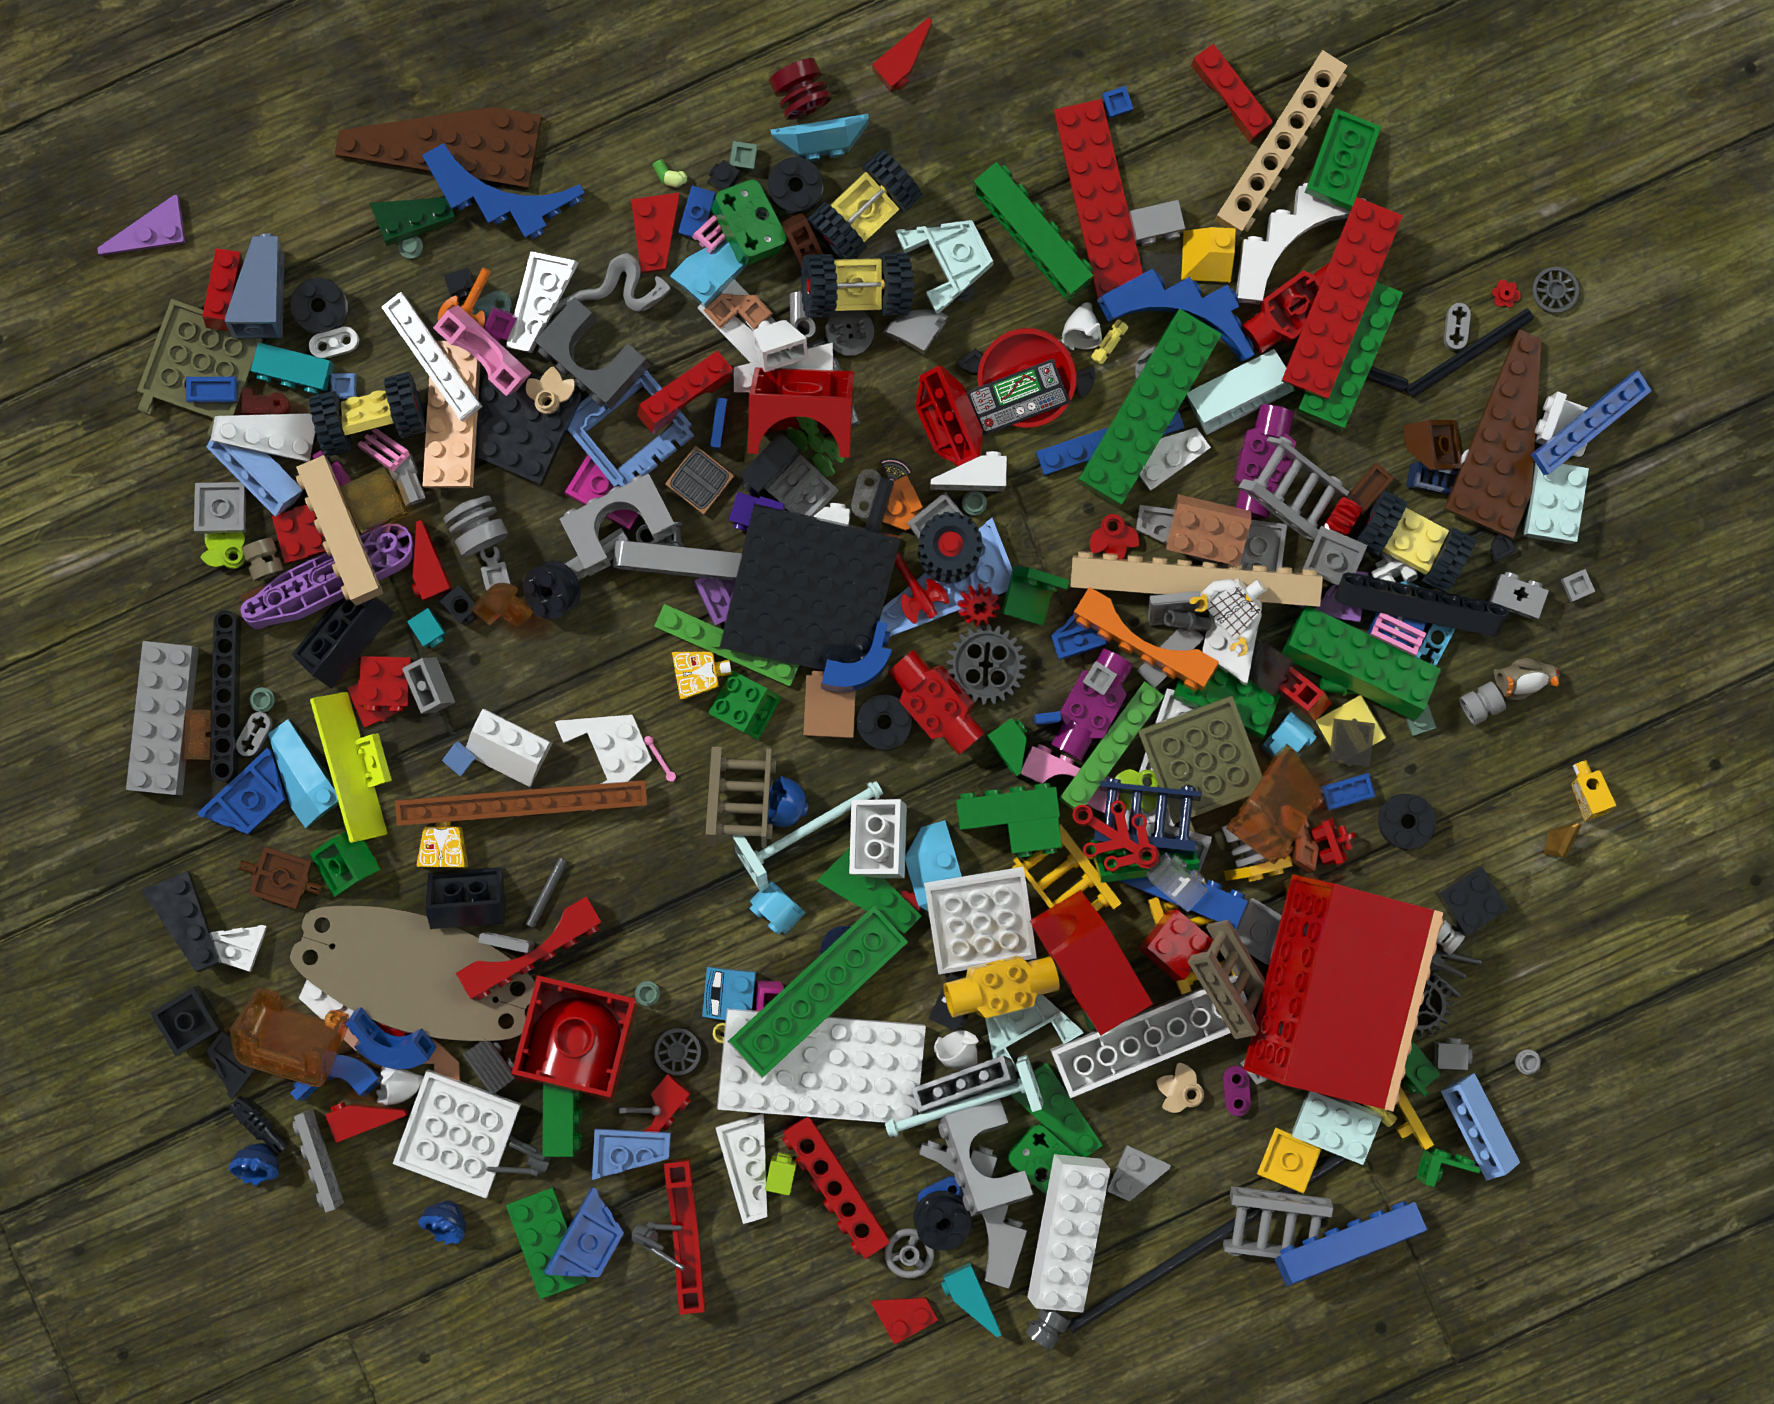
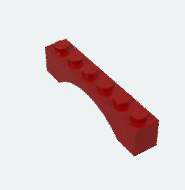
M585 897L564 910L554 932L542 945L532 952L503 962L477 960L458 971L456 975L470 999L476 997L479 1001L491 994L489 989L498 984L499 988L513 981L511 976L515 973L520 972L523 975L535 968L532 963L539 959H542L544 963L556 956L554 951L561 946L566 950L578 943L576 939L578 936L585 933L586 937L600 930L597 925L602 922L588 898Z
M691 1158L666 1160L664 1171L672 1225L682 1226V1230H672L675 1260L685 1267L684 1270L676 1267L679 1315L705 1312L706 1299Z

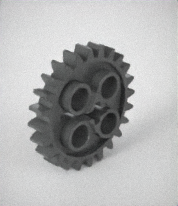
M988 624L986 631H983L981 625H979L976 633L971 628H968V637L961 633L959 636L962 642L953 641L954 646L957 648L956 651H948L950 655L954 656L953 659L946 661V663L953 665V668L948 670V672L955 675V681L959 683L968 696L970 694L973 695L974 703L978 697L982 698L983 705L986 704L987 698H991L992 703L995 704L996 696H999L1004 701L1006 700V691L1013 695L1014 692L1011 687L1021 686L1017 678H1025V675L1020 673V669L1027 668V665L1021 664L1020 660L1025 659L1026 655H1019L1018 653L1023 648V645L1015 647L1014 643L1018 638L1015 637L1010 640L1008 638L1009 630L1001 634V626L992 631L991 624ZM986 642H989V662L993 663V667L988 669V685L984 686L985 668L980 666V662L985 660ZM977 644L981 647L982 654L980 657L973 658L969 655L968 649L970 645ZM996 646H1003L1006 649L1007 655L1004 659L999 660L994 657L993 650ZM970 669L979 671L980 680L973 683L968 680L967 672ZM999 670L1004 673L1005 681L1002 684H995L992 681L991 676L994 671Z

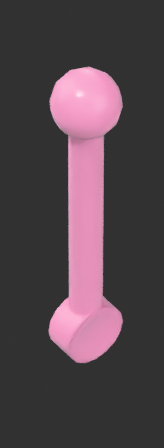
M646 736L644 743L650 747L666 772V779L674 781L676 774L671 772L653 744V738Z

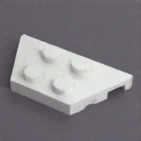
M1210 613L1209 618L1212 621V626L1206 632L1202 652L1219 661V668L1239 679L1241 684L1247 685L1257 631L1250 643L1247 644V653L1237 657L1241 651L1240 646L1237 645L1234 651H1230L1229 647L1232 643L1238 642L1239 639L1236 638L1234 640Z

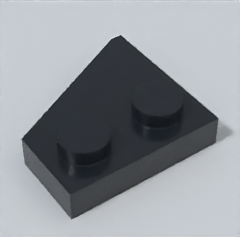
M224 1030L220 1032L207 1049L211 1061L216 1066V1072L219 1078L222 1079L228 1091L227 1094L231 1099L236 1097L263 1061Z

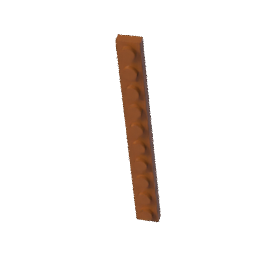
M637 780L395 800L397 826L644 806L647 805L646 781Z

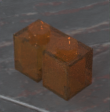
M185 709L184 759L211 760V737H206V732L211 733L212 710Z

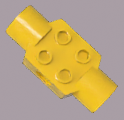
M1015 955L968 967L966 978L944 983V995L952 1017L977 1012L983 1018H990L1034 1006L1036 996L1058 991L1060 985L1056 966L1050 956L1026 962L1023 957Z

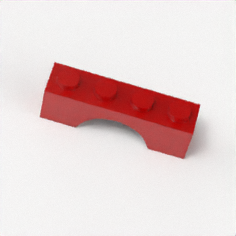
M1214 43L1194 57L1191 64L1192 68L1205 85L1214 89L1229 108L1236 126L1249 143L1271 127L1273 123L1271 118Z
M717 350L639 404L637 416L649 431L654 434L670 423L679 411L692 400L702 394L713 393L729 382L733 368Z
M669 1073L651 1093L655 1106H659L661 1112L655 1116L653 1123L643 1131L659 1132L661 1128L666 1131L675 1120L672 1117L675 1111L679 1109L682 1112L691 1101L688 1098L691 1091Z

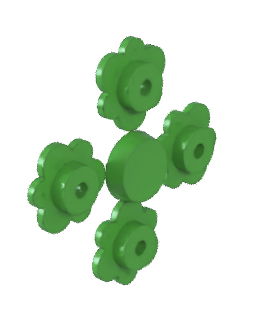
M796 416L800 428L809 435L808 440L803 431L795 430L791 426L787 428V438L799 450L806 451L809 444L815 452H818L812 456L814 467L825 477L833 476L835 471L831 460L821 453L825 451L832 460L836 459L842 463L844 457H839V448L836 440L824 438L818 433L819 429L816 420Z

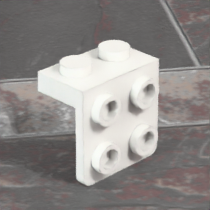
M1558 391L1551 395V397L1548 396L1543 410H1545L1542 420H1539L1535 429L1537 434L1535 442L1542 445L1545 444L1588 408L1565 400L1567 395ZM1587 444L1573 454V456H1582Z

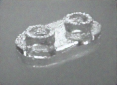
M873 469L863 470L858 475L852 499V511L857 517L866 519L869 516L881 478L880 474ZM867 478L873 479V486H866L865 480ZM866 502L869 505L866 511L860 510V503Z

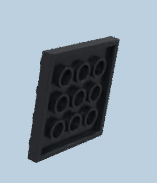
M486 372L479 387L478 401L482 407L477 413L475 457L543 486L583 395L574 391L567 401L559 404L555 412L542 414L537 410L535 401L526 392V383L529 378L540 381L542 377L531 373L516 392L506 396L488 380V373ZM547 400L544 406H548L552 400Z

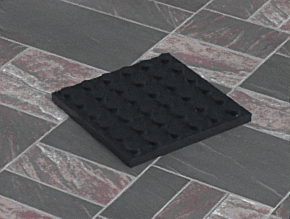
M753 504L720 641V648L825 670L827 659L841 663L860 661L869 653L872 647L877 622H880L898 552L900 536Z

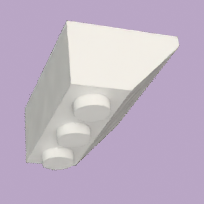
M482 709L471 731L466 748L476 756L475 760L531 787L553 743L486 709Z
M901 799L852 800L850 875L874 878H905L907 804Z

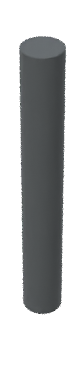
M561 857L558 858L526 922L528 926L535 928L568 862Z

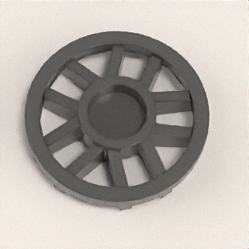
M1549 267L1540 272L1535 278L1532 294L1537 306L1547 313H1561L1568 310L1576 302L1579 295V285L1576 277L1569 270L1562 267ZM1552 271H1558L1557 280H1553ZM1546 273L1548 274V281L1541 279ZM1562 273L1568 275L1569 279L1562 281ZM1572 281L1574 287L1566 289L1565 284ZM1538 282L1546 285L1545 289L1537 288ZM1574 291V296L1571 300L1566 293ZM1537 292L1545 294L1541 300L1538 298ZM1547 297L1551 299L1548 307L1542 303ZM1562 297L1568 302V305L1565 307L1560 300ZM1554 302L1557 303L1559 309L1551 308Z
M681 1028L671 1029L663 1033L657 1040L654 1050L655 1059L659 1067L665 1072L672 1075H684L697 1066L701 1057V1046L696 1036L690 1031ZM681 1032L682 1035L677 1041L673 1033ZM685 1034L691 1037L686 1045L682 1042ZM667 1035H669L674 1042L671 1045H669L664 1040V1037H666ZM693 1040L696 1044L697 1050L688 1048V1046L692 1043ZM662 1042L668 1049L658 1052ZM688 1052L697 1053L696 1060L687 1057ZM668 1053L669 1058L661 1061L659 1055ZM672 1060V1070L663 1064ZM684 1060L692 1062V1066L685 1069ZM676 1062H681L682 1071H675Z

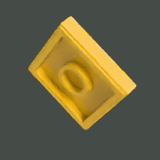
M1275 1128L1257 1175L1304 1194L1322 1148L1294 1138L1292 1134Z

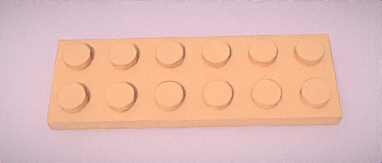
M437 341L478 400L481 362L468 351L451 345L448 341ZM430 376L423 487L473 488L478 411L462 422Z

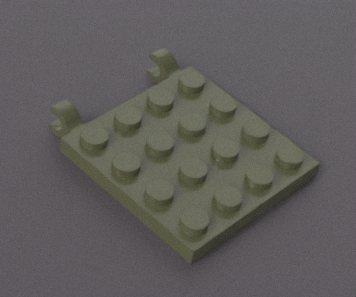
M171 299L137 389L139 393L143 394L138 410L151 415L156 398L213 418L208 430V435L211 436L215 416L236 415L251 375V367L258 342L263 343L264 338H232L229 331L206 328L202 317V309ZM186 377H237L238 403L186 402Z
M1232 695L1138 730L1159 787L1181 790L1182 786L1195 787L1196 791L1201 792L1200 801L1192 802L1191 817L1248 796L1252 797L1257 812L1266 809L1261 792L1267 790V786ZM1167 798V809L1173 824L1180 822L1183 799ZM1190 821V831L1195 832L1193 824Z

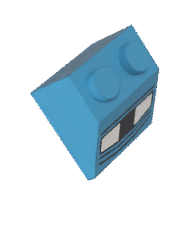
M707 967L702 1017L726 1020L727 1008L753 1010L756 971Z

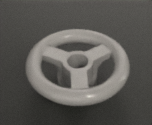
M902 1229L889 1238L890 1243L885 1246L884 1255L887 1266L894 1274L902 1278L911 1279L919 1277L929 1270L934 1259V1249L925 1246L927 1251L926 1260L923 1263L919 1259V1251L916 1248L919 1237L916 1229ZM911 1236L908 1245L902 1247L900 1252L892 1253L894 1244L900 1238ZM907 1250H911L914 1252V1256L912 1258H907L905 1256V1252ZM901 1260L904 1265H915L918 1269L905 1271L900 1269L894 1261Z

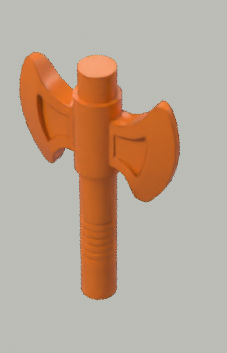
M482 267L465 303L461 306L483 328L485 326L484 311L481 310L476 315L472 314L491 274V271ZM453 296L443 303L438 313V321L448 309L458 306V296Z

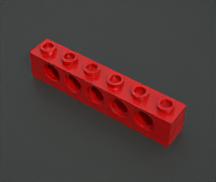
M805 1116L783 1131L785 1137L782 1138L785 1145L790 1151L792 1149L795 1150L799 1156L796 1159L798 1165L803 1172L808 1170L812 1176V1179L809 1180L817 1193L819 1191L823 1193L826 1198L823 1201L830 1214L835 1212L839 1218L837 1225L844 1235L848 1233L852 1238L853 1242L850 1245L858 1256L862 1254L866 1259L890 1243L889 1236L812 1117ZM804 1139H810L814 1142L815 1148L810 1152L802 1150L800 1143ZM824 1160L828 1164V1170L823 1173L817 1172L814 1168L815 1162ZM832 1181H837L842 1186V1190L837 1194H833L828 1190V1184ZM850 1202L854 1204L856 1210L853 1214H844L841 1210L842 1205ZM860 1223H864L869 1227V1232L864 1236H860L855 1232V1227Z

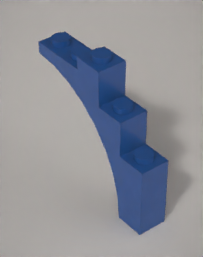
M444 143L422 155L452 209L458 208L461 211L472 205L470 200L475 198L489 224L494 222L495 225L504 222L508 219L507 214L511 212L524 237L530 236L532 240L545 233L543 229L547 225L543 217L547 215L548 219L553 218L561 213V207L566 204L572 207L583 201L581 196L585 195L580 184L565 191L548 195L523 196L503 192L486 185L469 174L455 160Z
M1151 269L1104 294L1097 300L1108 322L1127 314L1142 311L1176 313L1181 309L1221 333L1220 338L1230 347L1240 363L1255 355L1252 351L1254 347L1251 340L1245 337L1241 331L1242 324L1236 315L1233 316L1231 312L1239 307L1237 303L1239 300L1237 299L1236 292L1230 289L1228 285L1202 298L1198 283L1192 281L1191 277L1164 290L1162 277Z

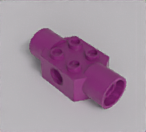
M1260 405L1255 429L1248 430L1243 437L1233 483L1238 487L1243 479L1250 481L1258 479L1276 448L1267 442L1268 437L1278 439L1280 436L1285 437L1293 443L1292 447L1295 449L1296 442L1289 436L1294 416L1293 411L1274 405ZM1285 455L1266 484L1269 492L1276 491L1291 465L1292 460ZM1240 489L1236 508L1251 511V517L1269 519L1270 511Z
M1104 648L1097 662L1116 673L1117 676L1103 696L1082 683L1090 670H1083L1080 673L1060 710L1063 723L1051 743L1052 746L1080 761L1085 756L1093 739L1104 738L1127 695L1122 686L1134 666L1125 658Z

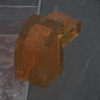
M497 583L491 586L478 598L471 608V611L489 625L502 615L516 628H519L534 612L515 596L519 589L508 583Z

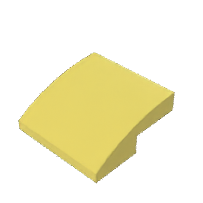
M1362 695L1357 696L1316 720L1335 756L1340 755V757H1337L1339 763L1350 759V755L1359 754L1386 738ZM1343 739H1347V743H1346V740H1345V745H1344V746H1343L1344 743H1342V744L1340 745L1339 742H1340L1341 740L1344 742Z

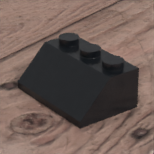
M502 867L428 873L425 910L430 929L505 923L506 905Z

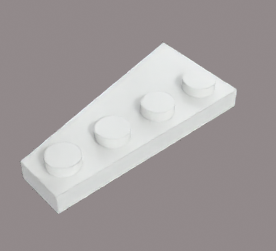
M530 252L514 313L517 320L508 337L506 347L527 353L533 352L537 345L535 340L544 331L578 265L577 261Z
M833 342L808 348V359L780 367L788 369L833 370ZM760 361L734 367V392H750L755 367H762Z
M311 414L215 416L210 441L309 462L315 427Z
M764 1113L715 1127L743 1224L768 1216L767 1191H765Z

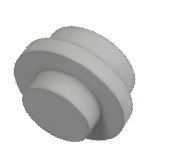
M1526 1049L1518 1053L1515 1064L1521 1073L1530 1075L1539 1070L1541 1059L1535 1051Z

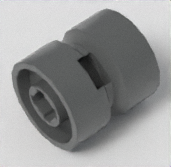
M1040 1309L1037 1313L1039 1319L1033 1320L1025 1333L1034 1341L1052 1351L1059 1341L1058 1334L1064 1333L1072 1321L1059 1310Z

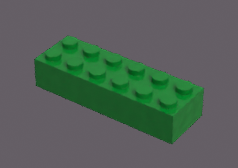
M997 162L994 163L974 180L973 193L1068 303L1090 285L1093 278L1091 273L1093 268L1085 259L1081 261L1075 254L1077 250L1069 240L1065 242L1060 237L1061 231L1052 221L1049 223L1043 217L1045 214L1043 209L1036 202L1034 204L1031 203L1027 198L1029 194L1021 184L1016 185L1011 179L1013 175L1005 165L1000 166Z
M1376 281L1328 400L1305 392L1296 413L1297 415L1340 433L1343 432L1403 292Z
M1307 605L1297 616L1281 654V657L1414 721L1425 710L1441 671L1440 668L1411 656Z

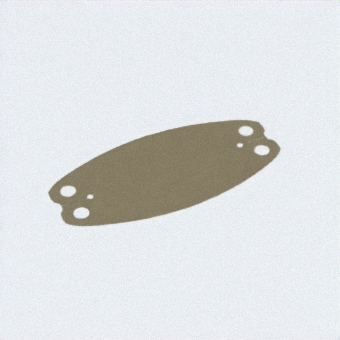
M328 906L311 910L305 914L301 926L304 934L301 941L296 943L291 951V962L309 982L351 1010L355 1011L362 1007L372 1020L410 1033L422 1028L429 1037L440 1039L496 1041L511 1039L522 1034L526 1020L525 1009L530 1004L535 985L533 978L528 973L523 975L520 972L515 973L511 976L513 981L499 988L498 984L489 989L491 994L479 1001L476 997L470 999L456 975L458 971L477 960L486 962L511 960L491 945L478 943L479 938L457 927L430 929L427 916L390 908ZM321 917L327 918L330 922V928L324 933L317 932L314 927L315 921ZM331 943L335 944V949L333 950L329 948ZM314 950L317 952L318 960L314 965H307L303 962L302 956L305 951ZM514 981L524 983L526 989L523 995L517 997L510 993V985ZM493 997H498L499 1001L494 1003ZM508 1013L513 1016L514 1024L511 1028L503 1029L499 1026L498 1019L502 1014Z

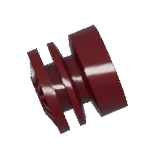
M806 58L794 62L774 73L768 80L776 97L786 96L779 103L781 109H785L783 113L786 120H794L811 115L832 100L830 91L826 90V82H815L822 74L814 58Z

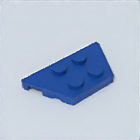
M266 748L197 814L200 817L250 834L286 800L272 751Z
M595 1188L589 1190L544 1270V1274L600 1277L624 1232L613 1219L612 1213L604 1205Z

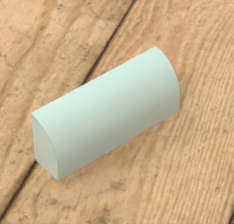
M1275 349L1187 393L1190 406L1206 435L1259 409L1260 405L1269 404L1294 391V386L1281 382L1286 367Z

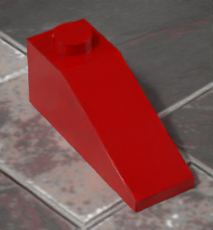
M929 17L872 64V71L890 92H893L895 89L899 91L909 83L908 78L911 76L932 28V20Z
M419 520L416 522L413 579L415 583L412 584V588L417 598L421 597L422 600L427 602L452 591L453 588L424 521Z
M1272 651L1258 665L1260 670L1258 669L1257 672L1261 671L1262 666L1264 672L1268 674L1266 677L1263 676V678H1268L1266 680L1271 685L1273 683L1274 687L1312 720L1316 721L1330 706L1331 702L1325 692ZM1272 657L1279 659L1275 662L1278 665L1275 666L1274 663L1272 664V662L1270 661Z
M345 1102L330 1107L332 1112L327 1113L325 1116L337 1143L404 1117L410 1112L408 1108L355 1103L346 1106Z

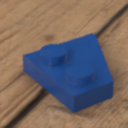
M1074 614L1062 627L1051 635L1059 661L1106 646V641L1097 635L1098 631L1091 627L1085 629L1078 625Z

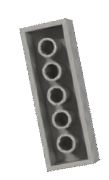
M143 641L126 790L183 795L199 653L198 647Z

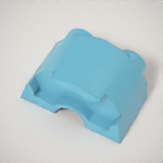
M1291 711L1260 748L1280 766L1283 767L1286 764L1292 766L1300 757L1298 751L1303 746H1310L1317 736L1313 734L1315 730L1295 712Z
M769 880V888L762 892L758 891L750 900L753 904L750 910L759 918L764 915L770 921L768 926L777 935L781 932L787 934L806 912L772 880Z

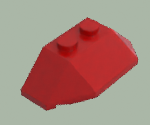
M942 365L920 375L915 408L934 452L957 466L980 457L983 430L964 386Z

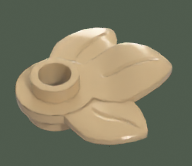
M550 367L540 381L529 378L526 383L527 395L535 401L537 410L542 414L555 412L560 403L567 401L572 396L575 389V381L573 379L563 381L555 367ZM547 400H552L548 406H544Z
M1177 1063L1175 1075H1165L1156 1080L1159 1090L1167 1097L1163 1102L1162 1108L1169 1112L1177 1113L1186 1107H1196L1204 1099V1091L1197 1084L1196 1073L1186 1064ZM1194 1090L1196 1092L1195 1098L1189 1099L1187 1092Z

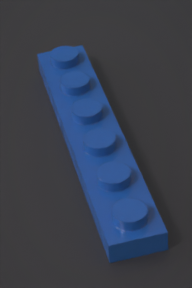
M1639 370L1632 372L1531 454L1543 475L1553 472L1652 391Z
M1177 410L1163 436L1184 429L1179 410ZM1107 428L1036 451L1043 475L1045 476L1087 462Z

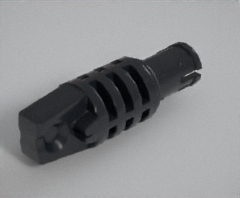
M238 1097L229 1106V1109L240 1124L256 1140H263L276 1155H279L289 1145L273 1129V1123L244 1097Z

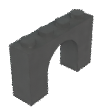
M573 298L535 340L539 347L537 352L547 361L552 358L557 363L555 367L564 376L570 374L574 377L575 385L583 392L586 389L593 394L591 399L600 407L605 404L609 409H612L645 373L650 364L646 358L627 344L604 368L586 370L576 365L574 359L576 344L597 319L590 310L576 298Z

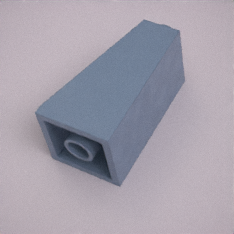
M267 233L252 236L225 316V323L232 338H283L284 252L278 236Z

